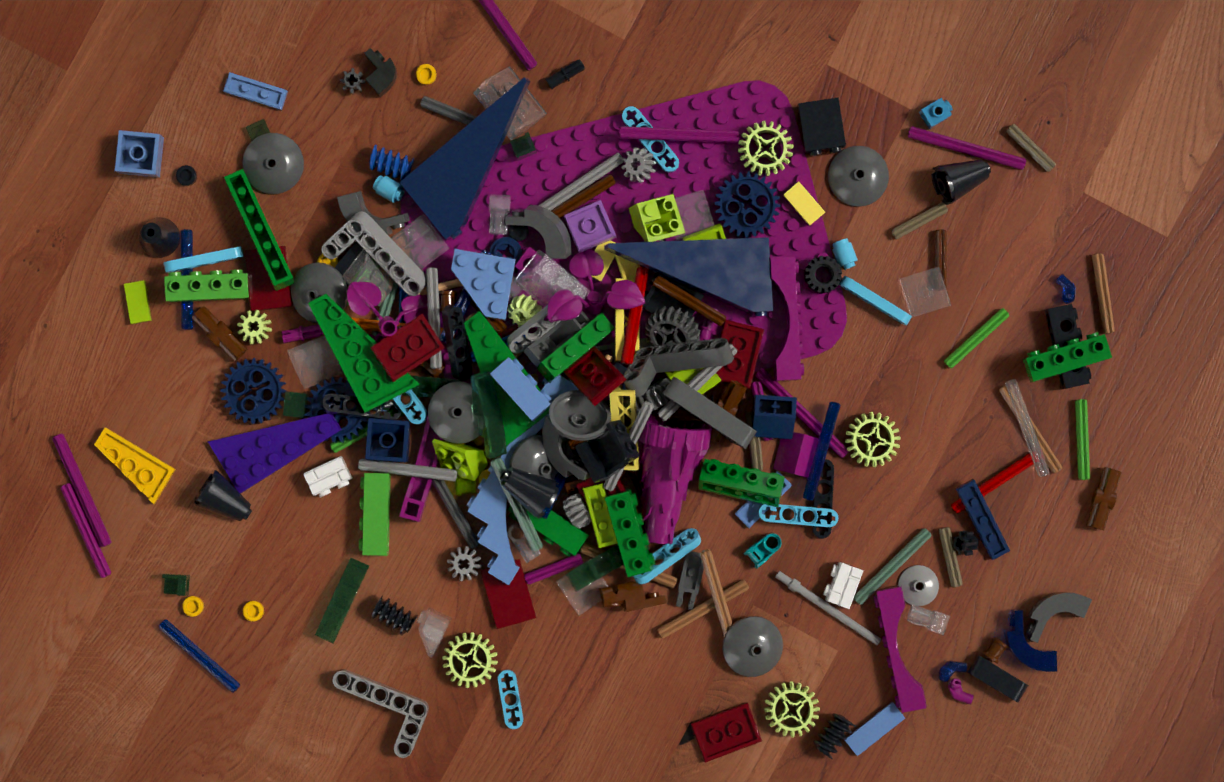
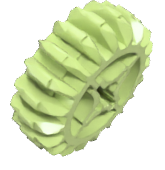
M762 121L761 128L758 123H754L755 130L751 127L747 128L750 135L742 134L746 141H739V145L744 146V148H739L738 153H745V155L740 157V160H748L744 167L746 168L751 164V173L757 168L759 169V176H761L762 170H765L766 176H769L772 169L774 175L778 173L776 167L783 171L785 167L782 162L785 164L790 162L786 156L792 157L793 153L787 150L793 149V144H787V142L791 141L792 138H784L788 131L783 130L780 133V124L774 129V122L772 121L769 127H766V122ZM770 133L775 137L770 140H764L758 134ZM752 138L758 146V150L753 156H751L749 151V143ZM779 141L782 145L780 159H778L774 152V146ZM761 144L764 146L771 144L769 148V151L771 152L768 153L767 151H764L761 154H759L763 148ZM762 157H766L770 161L772 160L773 163L765 165L760 164L756 161Z
M870 412L869 419H867L865 414H861L863 421L855 418L854 421L857 426L849 424L853 432L846 431V435L851 436V439H846L845 443H852V446L847 447V451L854 449L855 452L851 454V458L858 455L857 463H861L865 459L864 466L866 467L870 461H872V467L877 466V461L883 466V458L888 462L892 460L888 455L889 453L896 456L897 453L892 450L893 447L900 448L899 444H894V440L901 439L900 436L894 437V433L899 432V429H891L895 422L892 421L887 424L888 416L880 420L881 413H878L876 418H874L873 412ZM874 423L870 433H858L865 424ZM880 425L887 431L889 441L880 437ZM872 434H874L875 438L883 443L877 442L874 443V446H871V441L863 437H872ZM856 439L866 443V455L858 448ZM878 445L887 446V449L881 455L872 457L875 447Z
M471 632L468 639L466 633L462 634L463 640L458 635L455 636L457 643L449 642L452 649H444L445 652L449 653V656L444 655L442 657L443 660L449 661V663L443 664V668L450 667L446 675L454 674L451 678L452 682L459 678L458 686H461L463 681H466V688H469L470 682H473V686L477 687V680L482 685L485 684L483 677L485 676L487 679L492 677L488 671H496L494 667H491V664H498L497 660H492L491 658L497 656V652L490 653L494 645L486 646L489 642L488 638L481 642L482 634H479L478 638L474 639V632ZM463 644H473L471 651L468 653L456 651ZM479 646L486 654L487 664L477 657ZM474 650L473 660L476 663L474 665L471 663L466 670L467 660L464 657L466 655L469 657ZM453 657L462 661L463 669L461 673L455 668ZM472 667L484 669L477 676H467Z
M793 681L789 682V688L786 687L785 683H782L783 690L780 691L777 686L774 687L777 694L769 693L773 700H765L766 704L771 705V707L764 708L765 712H771L765 718L766 720L773 719L769 724L770 727L777 724L775 732L778 733L783 729V736H786L788 731H790L791 737L795 736L794 731H797L799 736H802L801 729L804 728L806 732H809L810 730L807 725L815 726L811 719L819 718L818 715L813 714L814 711H820L819 707H813L819 701L818 699L811 700L815 693L812 691L806 694L809 687L805 686L801 690L802 684L798 682L796 688H794ZM798 693L804 697L796 701H790L785 694ZM781 699L784 709L776 717L775 707L778 700ZM786 701L790 705L792 704V706H794V704L797 706L795 708V711L798 717H796L795 714H792L791 712L790 714L787 713L789 711V708L786 704ZM808 702V714L805 720H803L800 715V709ZM792 717L799 724L788 726L781 723V721Z

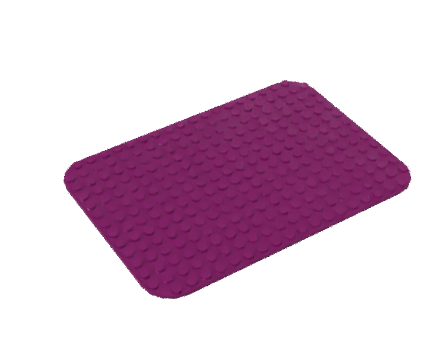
M760 80L743 81L638 109L653 128L738 131L740 135L739 141H746L742 137L743 133L750 135L747 131L748 127L755 130L754 123H758L761 128L762 121L766 122V127H769L771 121L774 122V129L780 124V133L783 130L788 131L784 138L791 137V141L787 142V144H793V149L787 150L793 153L792 157L786 156L790 161L789 164L782 162L785 167L783 171L776 167L778 171L776 175H774L772 169L769 176H766L765 170H762L761 176L758 175L759 180L764 176L766 177L765 184L772 182L769 187L770 189L777 188L773 195L780 196V199L775 201V203L781 205L780 208L775 209L779 216H772L776 220L775 224L769 222L768 224L771 229L768 230L764 227L763 235L756 231L755 238L769 237L770 258L795 257V261H798L799 273L796 274V282L800 284V294H797V302L801 304V314H798V323L801 322L802 335H799V342L803 344V355H800V360L816 356L831 349L843 335L847 323L846 304L840 285L829 293L821 294L814 292L805 282V268L811 260L819 256H829L833 259L822 216L809 226L783 196L797 182H800L818 203L794 110L787 96L775 85ZM627 112L628 117L626 119H632L635 123L632 127H636L639 123L643 122L642 119L639 122L635 119V112ZM622 114L502 145L467 224L461 230L463 233L455 240L452 238L445 240L404 188V195L401 199V214L408 213L410 221L404 224L414 263L425 275L427 268H437L438 284L458 279L451 271L455 249L490 255V248L497 239L502 237L510 238L508 233L510 225H506L505 217L512 210H524L530 205L539 206L616 153H619L622 158H628L626 152H633L634 148L645 149V147L638 139L619 138V128L621 126L627 127L622 120ZM770 133L758 134L764 140H770L775 137ZM753 138L749 143L751 156L758 150V146ZM664 140L679 159V166L676 171L672 173L665 172L656 162L655 165H652L656 172H649L650 179L644 178L642 183L638 181L632 182L630 177L624 176L626 170H623L621 167L626 162H623L591 184L593 185L611 174L615 179V185L575 210L601 200L617 237L611 240L615 243L644 242L645 240L634 228L629 208L637 203L674 194L685 233L662 239L663 241H683V237L717 224H721L723 228L725 221L718 222L721 214H715V211L720 209V207L714 205L715 202L720 201L715 196L716 194H722L719 190L720 186L726 188L725 180L731 183L732 175L738 179L739 172H741L743 177H746L747 172L751 170V164L746 168L744 167V164L748 161L747 159L740 160V157L745 155V153H738V149L744 148V146L739 145V141L737 143ZM780 141L774 146V152L778 159L782 155ZM654 142L651 145V149L655 153H660L663 150V145L660 142ZM761 144L763 148L759 154L764 151L771 152L769 151L771 144L767 146ZM666 150V152L662 156L658 157V159L661 160L662 158H664L666 160L665 166H670L673 168L675 167V160H669L666 157V154L669 153ZM762 157L756 161L760 164L765 165L773 163L772 160L770 161L766 157ZM755 168L753 173L750 172L751 177H754L759 169ZM741 186L738 189L739 194L742 196H747L750 193L749 188L746 186ZM732 195V198L744 204V209L751 208L759 215H763V212L751 207V201L743 202L736 195ZM758 197L756 204L764 207L767 205V200L764 197ZM731 203L728 205V210L730 213H737L739 207L737 204ZM747 214L745 220L748 224H754L756 217L753 214ZM564 216L560 219L568 230L572 254L566 259L546 258L543 236L538 230L528 226V237L524 241L518 242L522 249V255L530 247L546 258V261L532 280L530 278L524 280L516 274L518 270L514 267L508 306L514 297L524 294L526 297L531 295L533 300H538L537 304L541 305L543 309L549 304L551 297L561 290H569L573 293V296L579 295L586 301V296L590 293L588 277L578 279L571 274L569 269L570 261L578 253V249ZM729 226L723 228L726 239L745 238L742 232L737 237L736 230L730 234L729 230L731 227ZM749 233L747 238H754V237L752 236L751 233ZM508 246V248H506L505 251L498 250L503 255V257L514 258V256H512V254L509 253L510 246ZM597 246L590 248L589 250L595 251ZM616 258L613 259L601 282L592 277L594 291L600 293L602 299L607 291H612L611 288L616 278L622 279ZM527 260L524 262L523 267L526 270H532L535 267V262ZM820 267L816 270L815 277L819 282L825 283L830 280L831 272L826 267ZM649 270L646 291L648 292L653 286L650 282L655 275L651 270ZM772 284L773 311L767 312V316L755 317V313H746L703 294L704 296L701 301L725 315L726 320L764 329L754 372L759 371L761 368L773 367V360L783 345L787 326L785 307L774 285ZM463 286L444 290L457 291L455 306L462 310L464 322H466L465 319L471 314L478 313L460 294ZM607 300L606 305H603V310L599 314H591L582 304V311L590 321L603 313L615 327V309L608 305ZM643 308L640 318L639 339L648 337L645 335V327L652 314ZM624 309V315L627 318L630 309ZM507 311L505 321L502 320L507 329L515 324L518 326L517 323H512L513 319L508 317L509 312ZM695 311L692 315L694 317L693 322L698 323L697 329L700 330L701 327L699 325H702L704 316ZM440 312V327L444 328L442 312ZM548 315L544 317L545 321H549ZM714 324V331H712L710 339L721 337L723 325ZM532 327L528 330V333H534L538 328ZM455 329V330H456L455 338H456L457 335H458V329ZM615 329L595 347L610 345V343L615 342ZM466 332L467 342H468V348H469V350H470V349H472V346H471V344H470V341H469V338H468V335H467V332ZM441 339V343L445 347L441 351L442 361L446 364L443 369L446 384L452 382L479 383L473 372L466 381L452 376L446 339ZM461 347L457 349L456 357L460 356ZM611 349L601 352L604 356L606 354L612 356ZM531 362L524 366V369L528 374H537V386L542 390L544 387L542 381L545 377L539 372L534 363ZM621 362L619 363V364L623 365V366L626 367V368H628V366H629V365L622 364ZM665 372L656 373L652 381L668 377ZM562 373V374L560 375V376L564 377L565 379H567L568 381H570V380L564 375V373ZM483 393L489 404L490 418L496 423L491 431H495L498 438L503 439L488 393ZM610 394L604 398L605 401L610 400ZM457 408L454 413L456 416H460L462 411Z

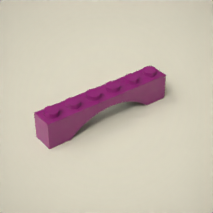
M795 257L770 258L771 283L782 298L787 318L784 342L773 360L774 381L801 380V376H804V364L800 361V355H803V344L799 342V335H802L801 322L798 323V314H801V304L797 302V294H800V284L796 282L799 264L798 261H795Z
M428 416L415 465L437 467L438 457L432 441L434 439L444 441V439L434 432L429 423ZM411 477L399 517L421 522L433 479Z
M902 586L877 590L874 601L876 608L880 607L881 611L878 620L880 628L884 627L885 636H882L884 648L889 649L890 655L886 657L888 667L893 668L894 676H891L893 688H897L898 696H895L897 708H901L902 713L925 709L927 704L923 685L908 672L898 650V623L906 606Z

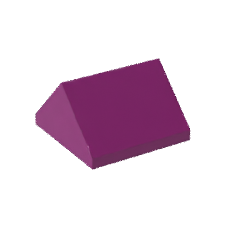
M793 432L792 439H780L773 469L813 479L822 439Z

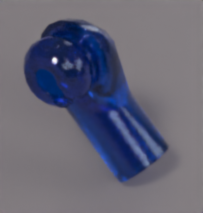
M1061 274L1055 281L1063 288L1062 301L1065 304H1070L1075 300L1076 287L1064 274Z
M946 662L939 670V679L946 682L955 672L966 673L967 663Z

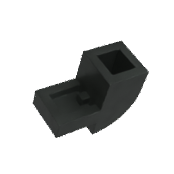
M370 48L365 52V55L377 69L366 78V81L382 97L395 84L397 71L391 58L383 63L385 58L378 50L374 52Z

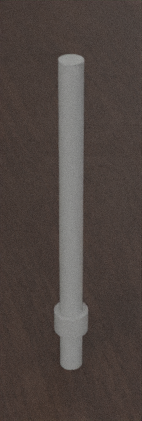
M781 571L775 576V578L786 584L789 590L794 593L798 592L875 645L880 643L881 638L800 585L801 582L797 579H791Z

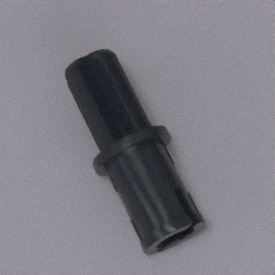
M580 59L576 60L565 68L561 67L560 71L545 78L551 90H553V88L563 82H569V79L582 72L585 66Z

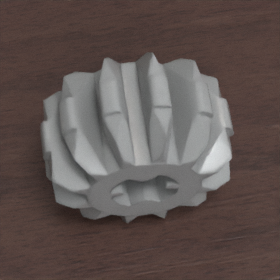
M634 148L633 152H626L628 158H622L623 162H626L621 167L623 170H626L624 176L630 177L632 182L638 181L642 183L644 178H651L649 172H656L652 168L656 161L651 160L654 155L652 153L647 154V149L642 148L640 150L639 148Z
M579 492L567 497L563 501V509L575 527L580 529L592 522L588 507Z
M467 546L464 553L458 547L457 552L459 555L454 552L450 553L455 560H447V563L454 565L449 567L448 571L456 570L452 575L453 578L460 573V581L464 580V574H466L468 580H471L470 572L475 576L478 575L474 567H482L480 564H475V561L481 560V557L473 558L472 556L477 551L473 550L468 554L469 547ZM460 559H468L469 563L467 564H470L469 568L464 567L462 569L459 566L461 565L459 563Z

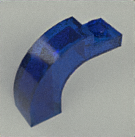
M1011 609V614L1008 615V624L1012 626V630H1004L1005 641L1010 652L1018 661L1032 669L1044 672H1057V651L1032 648L1024 637L1023 610Z

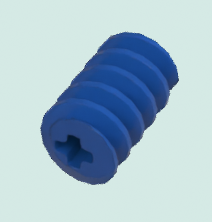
M375 144L369 160L370 170L373 171L377 167L378 173H382L385 169V175L387 176L393 171V178H397L401 174V180H403L411 172L414 157L408 162V155L400 159V153L398 152L393 157L392 150L385 154V147L377 151V145Z

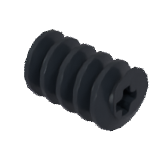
M382 595L372 611L371 618L374 619L379 615V623L386 619V627L393 624V631L401 628V636L406 632L408 633L418 615L416 614L413 618H410V610L404 614L403 606L397 610V602L390 606V598L382 601Z
M835 713L832 714L835 721H827L831 727H823L826 734H818L821 741H813L816 748L831 759L833 757L830 752L836 754L838 752L835 745L842 747L839 739L847 740L844 732L852 733L849 725L856 727L855 724L844 716Z

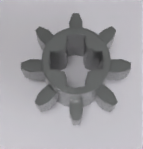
M354 68L349 73L344 71L345 77L340 79V82L346 85L342 89L346 91L349 88L352 95L354 90L362 92L361 84H366L365 80L360 79L363 73L359 72L356 74ZM352 77H355L357 82H354V85L351 86V84L348 81H351Z

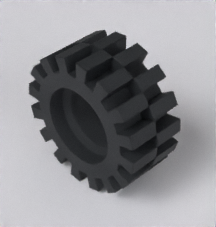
M829 256L814 258L806 266L804 272L805 282L808 284V287L814 292L821 294L834 290L842 279V270L839 263L837 264L836 260L831 259ZM820 267H826L831 272L830 280L825 283L819 282L815 277V272Z

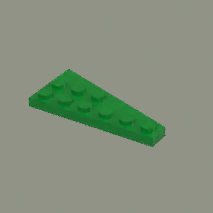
M327 294L308 303L365 413L420 385L409 373L392 382L370 348L377 342Z
M479 311L464 322L504 443L507 446L547 416L549 408L536 420L532 421L491 376L490 373L508 357L511 360L516 357L481 311ZM525 369L521 370L525 376L528 375Z

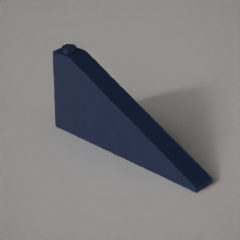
M524 77L400 182L445 240L451 238L455 240L463 233L461 230L467 224L529 86L530 80Z
M769 237L608 243L604 245V250L746 313H755V317L767 316V312L773 311Z

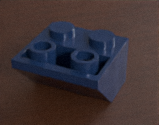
M754 395L752 428L757 431L754 437L792 439L796 419L797 397Z

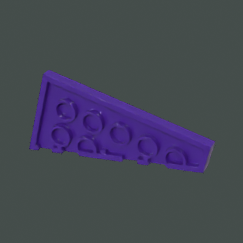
M327 413L209 441L208 443L235 488L241 494L342 429L333 414Z

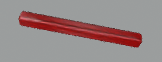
M640 266L637 268L634 283L638 286L644 297L649 270ZM643 305L630 308L621 356V363L625 365L633 363Z
M1032 451L978 486L983 497L1038 462L1040 457L1037 452ZM961 499L951 504L955 513L965 509Z

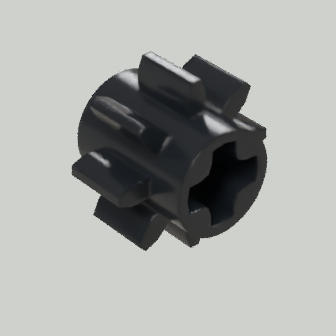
M959 531V536L954 537L953 545L958 551V555L965 554L969 556L973 555L972 550H978V538L973 535V531Z

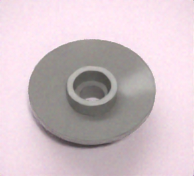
M915 565L907 568L901 574L898 586H902L904 600L914 606H924L932 602L937 596L939 581L931 569ZM918 582H921L923 584V588L921 590H917L916 584Z

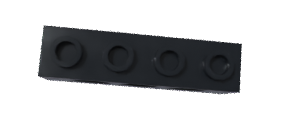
M1072 304L1044 310L1052 346L1059 344L1061 348L1064 347L1066 341L1079 338L1080 342L1082 332L1080 327L1077 328L1076 320L1078 319V314ZM1062 321H1066L1069 324L1067 332L1062 331L1060 328ZM1084 366L1078 368L1076 372L1067 371L1059 374L1062 389L1090 384L1091 371L1089 367L1086 368Z

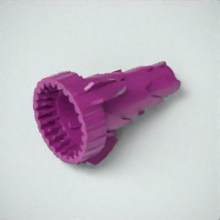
M652 413L638 439V451L640 455L639 463L643 464L640 482L643 483L641 504L643 505L642 518L644 521L643 534L647 533L649 543H673L675 525L680 517L682 500L686 501L688 482L692 481L693 472L702 461L710 445L712 427L708 424L674 419L663 421L660 417H653Z

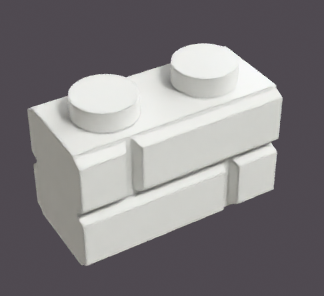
M342 456L304 473L314 496L319 494L320 498L330 494V489L335 486L340 489L349 485L348 480L352 479Z
M839 562L838 565L834 564L830 574L833 577L831 585L827 583L823 593L826 596L825 600L850 609L863 570Z

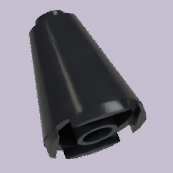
M983 160L938 165L933 167L932 170H935V172L931 174L935 192L937 195H942L944 199L941 201L944 204L949 205L987 180L991 169L989 164Z
M156 217L143 225L139 240L141 247L147 254L163 258L170 256L178 248L181 236L179 229L171 220Z
M513 467L505 469L500 476L501 485L536 518H541L546 514L542 511L546 507L550 509L559 492V488L556 487L559 485L558 482Z
M216 470L213 471V474H210L199 490L200 496L198 498L195 497L193 504L197 507L237 521L246 520L252 512V509H250L251 504Z

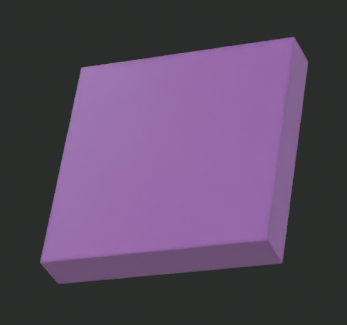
M601 200L564 215L579 253L617 238Z

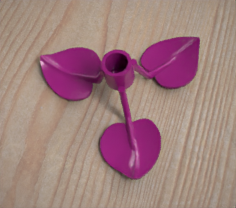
M588 249L581 253L578 252L569 264L570 272L574 277L578 279L588 277L590 293L586 296V301L579 295L573 296V293L569 290H561L551 297L547 313L550 323L567 321L580 315L583 308L582 304L591 314H599L603 310V305H606V300L608 305L614 309H630L645 304V299L638 286L629 280L615 282L612 285V291H607L602 299L601 294L594 291L592 276H598L603 272V260L598 253Z
M367 281L352 282L348 286L347 300L350 308L361 316L367 315L372 310L378 317V326L381 333H378L376 337L368 334L377 343L384 339L380 338L381 336H392L397 332V325L403 315L405 323H409L421 314L428 321L427 297L424 295L406 296L401 301L403 311L398 314L396 320H393L389 316L382 317L374 307L381 301V291L378 286Z

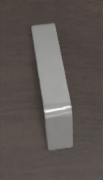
M357 212L322 246L323 255L328 259H335L356 240L408 295H418L427 285L425 273L366 212Z
M343 669L335 673L332 681L336 688L406 715L394 745V752L398 757H408L415 747L428 714L429 706L427 702L349 670ZM339 674H345L348 677L347 684L342 685L338 682ZM358 682L366 683L367 690L365 692L358 691ZM377 689H383L386 692L385 699L381 700L376 697ZM400 696L405 699L403 707L396 706V697ZM414 705H423L424 713L416 714L413 709ZM409 723L415 724L417 727L416 733L411 734L407 732L406 725ZM402 742L409 745V751L406 753L399 750V744Z

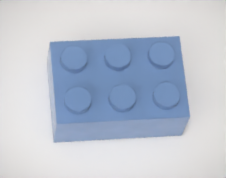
M508 357L490 374L524 413L534 421L550 407L549 401L551 398L543 389L539 391L535 387L538 383L530 374L527 376L523 374L521 370L524 367L516 358L511 360Z

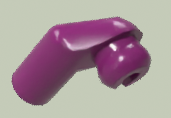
M954 678L949 681L948 689L952 698L971 705L974 695L963 692L959 679Z

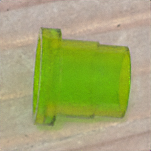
M457 476V496L476 493V480L472 481Z

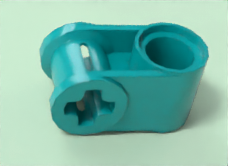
M768 533L750 546L743 554L752 560L755 564L754 567L757 569L779 550L782 544L781 539L776 533ZM769 537H776L778 539L776 547L770 548L767 546L766 541Z

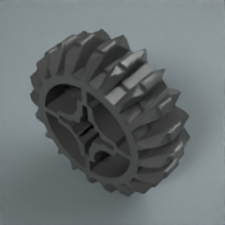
M664 306L650 315L646 323L645 335L648 336L647 342H651L652 346L699 341L701 330L697 329L698 323L693 322L694 317L688 316V311L683 313L681 308L675 310L673 306L669 309Z
M669 378L655 379L651 382L646 393L636 398V415H638L645 401L654 405L652 411L670 401L669 398L663 395L664 390L670 383ZM630 396L623 397L625 408L630 405Z

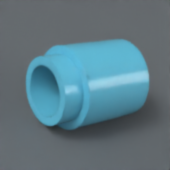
M382 175L374 182L373 189L376 191V194L392 203L402 199L404 190L400 183L388 176Z
M847 238L832 244L834 248L832 251L840 267L846 270L856 266L854 262L858 261L852 243Z

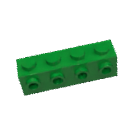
M1098 332L1086 335L1087 340L1079 342V338L1066 341L1067 346L1061 348L1059 344L1047 347L1048 352L1041 354L1039 350L1027 353L1028 358L1023 359L1030 383L1112 358L1105 334L1099 336Z
M705 459L699 478V490L779 507L785 477L778 473L762 472L756 468L749 469L738 464H726L716 459Z
M630 489L606 496L605 501L627 577L652 571L655 559L653 553H649L647 545H650L647 533L643 534L641 525H644L641 513H637L636 505H638L636 494H632Z

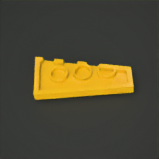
M107 427L103 429L94 444L153 504L157 502L176 470Z

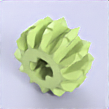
M524 294L514 297L507 309L509 312L508 317L513 319L512 323H517L518 327H520L541 311L542 306L537 304L538 300H533L531 295L526 297Z
M249 310L247 311L248 318L244 315L240 316L244 323H237V326L243 327V329L238 331V334H245L242 338L243 341H247L250 338V344H254L255 339L261 344V336L265 339L269 338L265 332H272V328L266 327V325L272 322L271 320L264 321L267 314L263 313L260 316V311L255 310L253 316ZM252 323L259 324L257 326L259 327L258 331L253 330L251 332L250 329H252V327L250 326Z

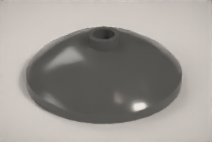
M267 133L255 138L246 148L243 156V170L250 184L257 190L268 194H279L290 190L298 183L304 170V158L301 149L291 138L279 133ZM271 159L276 162L274 167H270L268 164Z
M852 146L842 150L832 160L828 170V183L832 193L841 202L854 207L867 206L877 201L885 192L889 182V171L885 160L878 152L865 146ZM857 171L863 172L862 178L856 176Z
M317 262L302 267L293 278L294 284L291 285V299L295 309L303 318L310 322L318 323L308 303L324 294H327L343 310L345 309L348 301V288L343 276L337 269L326 263ZM312 292L315 293V298L311 296Z
M452 382L438 389L431 398L428 407V419L434 432L445 441L457 444L467 443L479 437L487 427L490 417L489 404L485 395L477 387L465 382ZM455 409H461L462 414L460 416H455Z
M572 390L559 395L553 400L549 408V420L552 427L560 435L572 440L585 441L601 436L608 429L606 424L611 422V411L604 399L594 406L579 390Z
M542 434L532 435L524 439L514 450L509 468L520 469L557 481L560 477V473L548 459L544 449Z
M749 616L736 621L728 629L723 640L725 661L736 673L747 677L761 676L772 670L780 660L783 651V639L778 628L771 621L759 616ZM755 647H759V651L757 653L753 652Z

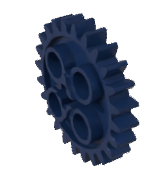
M748 171L746 177H743L742 173L739 172L738 179L732 175L731 183L727 180L724 181L726 188L719 187L722 194H716L715 197L720 199V201L715 202L714 205L720 207V209L716 210L715 214H721L718 222L725 221L723 228L731 227L729 230L730 234L736 230L737 237L742 232L745 238L748 237L749 233L755 238L756 231L763 235L764 227L768 230L771 229L768 224L769 222L775 224L776 220L772 216H779L775 209L780 208L781 205L775 203V201L780 199V196L773 195L777 188L770 189L769 187L772 182L765 184V176L759 180L758 173L751 177L750 171ZM741 186H746L749 188L750 193L747 196H742L739 194L738 189ZM732 195H736L743 202L751 201V207L763 212V215H759L751 208L744 209V204L732 198ZM764 197L767 200V205L764 207L758 206L756 199ZM731 203L737 204L739 211L737 213H730L728 205ZM747 214H753L756 217L754 224L746 222L745 216Z
M256 358L252 359L251 364L248 359H244V365L237 362V369L230 367L231 375L225 373L228 381L221 382L226 385V388L221 389L220 392L226 393V396L222 397L221 400L228 401L224 407L232 408L229 412L230 415L237 413L236 420L243 416V423H247L249 418H251L252 424L256 423V419L260 423H264V417L271 420V413L278 415L276 408L283 409L280 401L287 400L282 397V394L288 393V391L282 389V386H285L287 383L280 382L284 375H277L276 373L279 368L271 369V362L264 366V359H261L259 364H257ZM256 372H261L263 375V379L259 383L253 380V375ZM267 381L270 382V384H269L268 386L263 387V388L257 390V391H256V394H257L256 396L253 395V394H250V395H248L247 397H245L243 400H241V401L238 400L239 397H241V396H243V395H245V394L251 392V391H252V389H251L252 386H253L254 388H258V387L262 386L264 383H266ZM238 382H243L245 385V389L241 393H238L235 389ZM270 389L273 397L266 401L263 398V393L265 390ZM249 399H252L255 403V407L251 411H248L245 407V403Z
M331 377V383L323 380V387L316 384L318 391L311 390V393L314 395L313 398H306L311 403L304 406L310 412L304 415L310 418L325 412L321 408V402L327 394L335 392L342 395L345 393V395L356 397L348 380L344 383V379L340 377L338 382H336V379ZM343 400L339 404L329 401L326 404H329V408H332L334 405H339L341 408ZM355 404L352 409L347 410L353 412L357 409V405ZM333 414L338 424L343 418H347L348 424L346 427L341 428L340 432L333 435L331 440L333 443H336L339 438L340 442L344 443L345 437L352 441L351 434L354 433L359 436L357 430H365L362 423H368V420Z

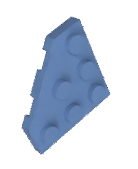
M455 249L451 271L461 282L484 317L505 321L516 259Z

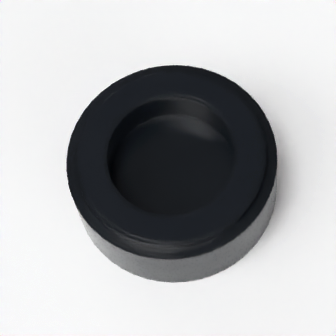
M184 165L177 170L176 179L183 186H191L197 180V172L193 167Z
M510 225L508 233L510 238L521 242L528 237L529 229L525 225Z

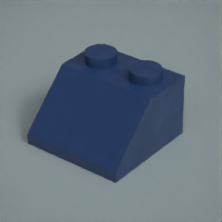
M368 418L365 459L408 462L410 421Z

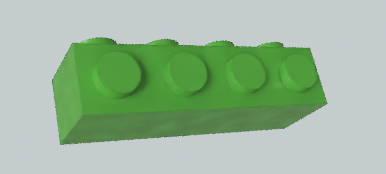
M221 270L210 271V275H202L201 271L189 272V275L181 276V272H170L168 276H164L165 302L248 299V274L243 273V270H230L231 274H222Z
M364 473V477H361L360 488L364 489V497L360 498V510H363V518H360L359 529L363 530V538L359 539V551H362V555H389L390 473Z

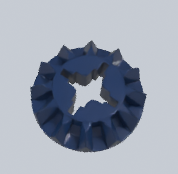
M509 237L497 239L490 248V255L503 257L498 250L505 251L510 246L509 253L514 258H506L516 259V265L522 257V249L519 243Z

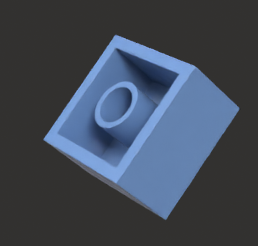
M119 130L115 171L119 174L160 178L164 137L154 133Z

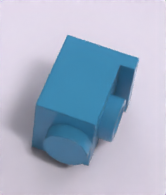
M940 98L921 109L919 114L927 127L931 129L952 115L950 111L953 109L948 100L943 101ZM935 108H940L942 113L940 115H937L935 113Z

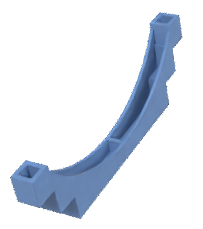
M618 362L614 365L624 375L627 368ZM558 376L551 383L545 378L542 381L544 385L543 390L551 398L550 403L565 392L578 390L572 382L562 376ZM623 382V383L621 384L622 387H623V390H627V389H626V386H625V384H624V382ZM545 417L506 446L504 443L499 454H501L500 458H502L506 469H509L510 459L516 447L524 439L536 435L543 428ZM491 465L488 469L491 472L489 477L482 479L477 487L480 490L476 497L472 496L466 506L469 507L467 512L488 524L487 527L482 526L477 534V537L480 538L478 543L498 554V557L493 556L487 565L490 568L488 573L510 585L520 567L515 564L509 544L506 519L507 497Z

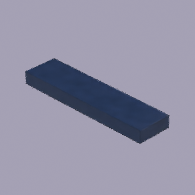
M971 479L956 487L955 490L990 559L994 560L1009 552L1010 549L975 480Z

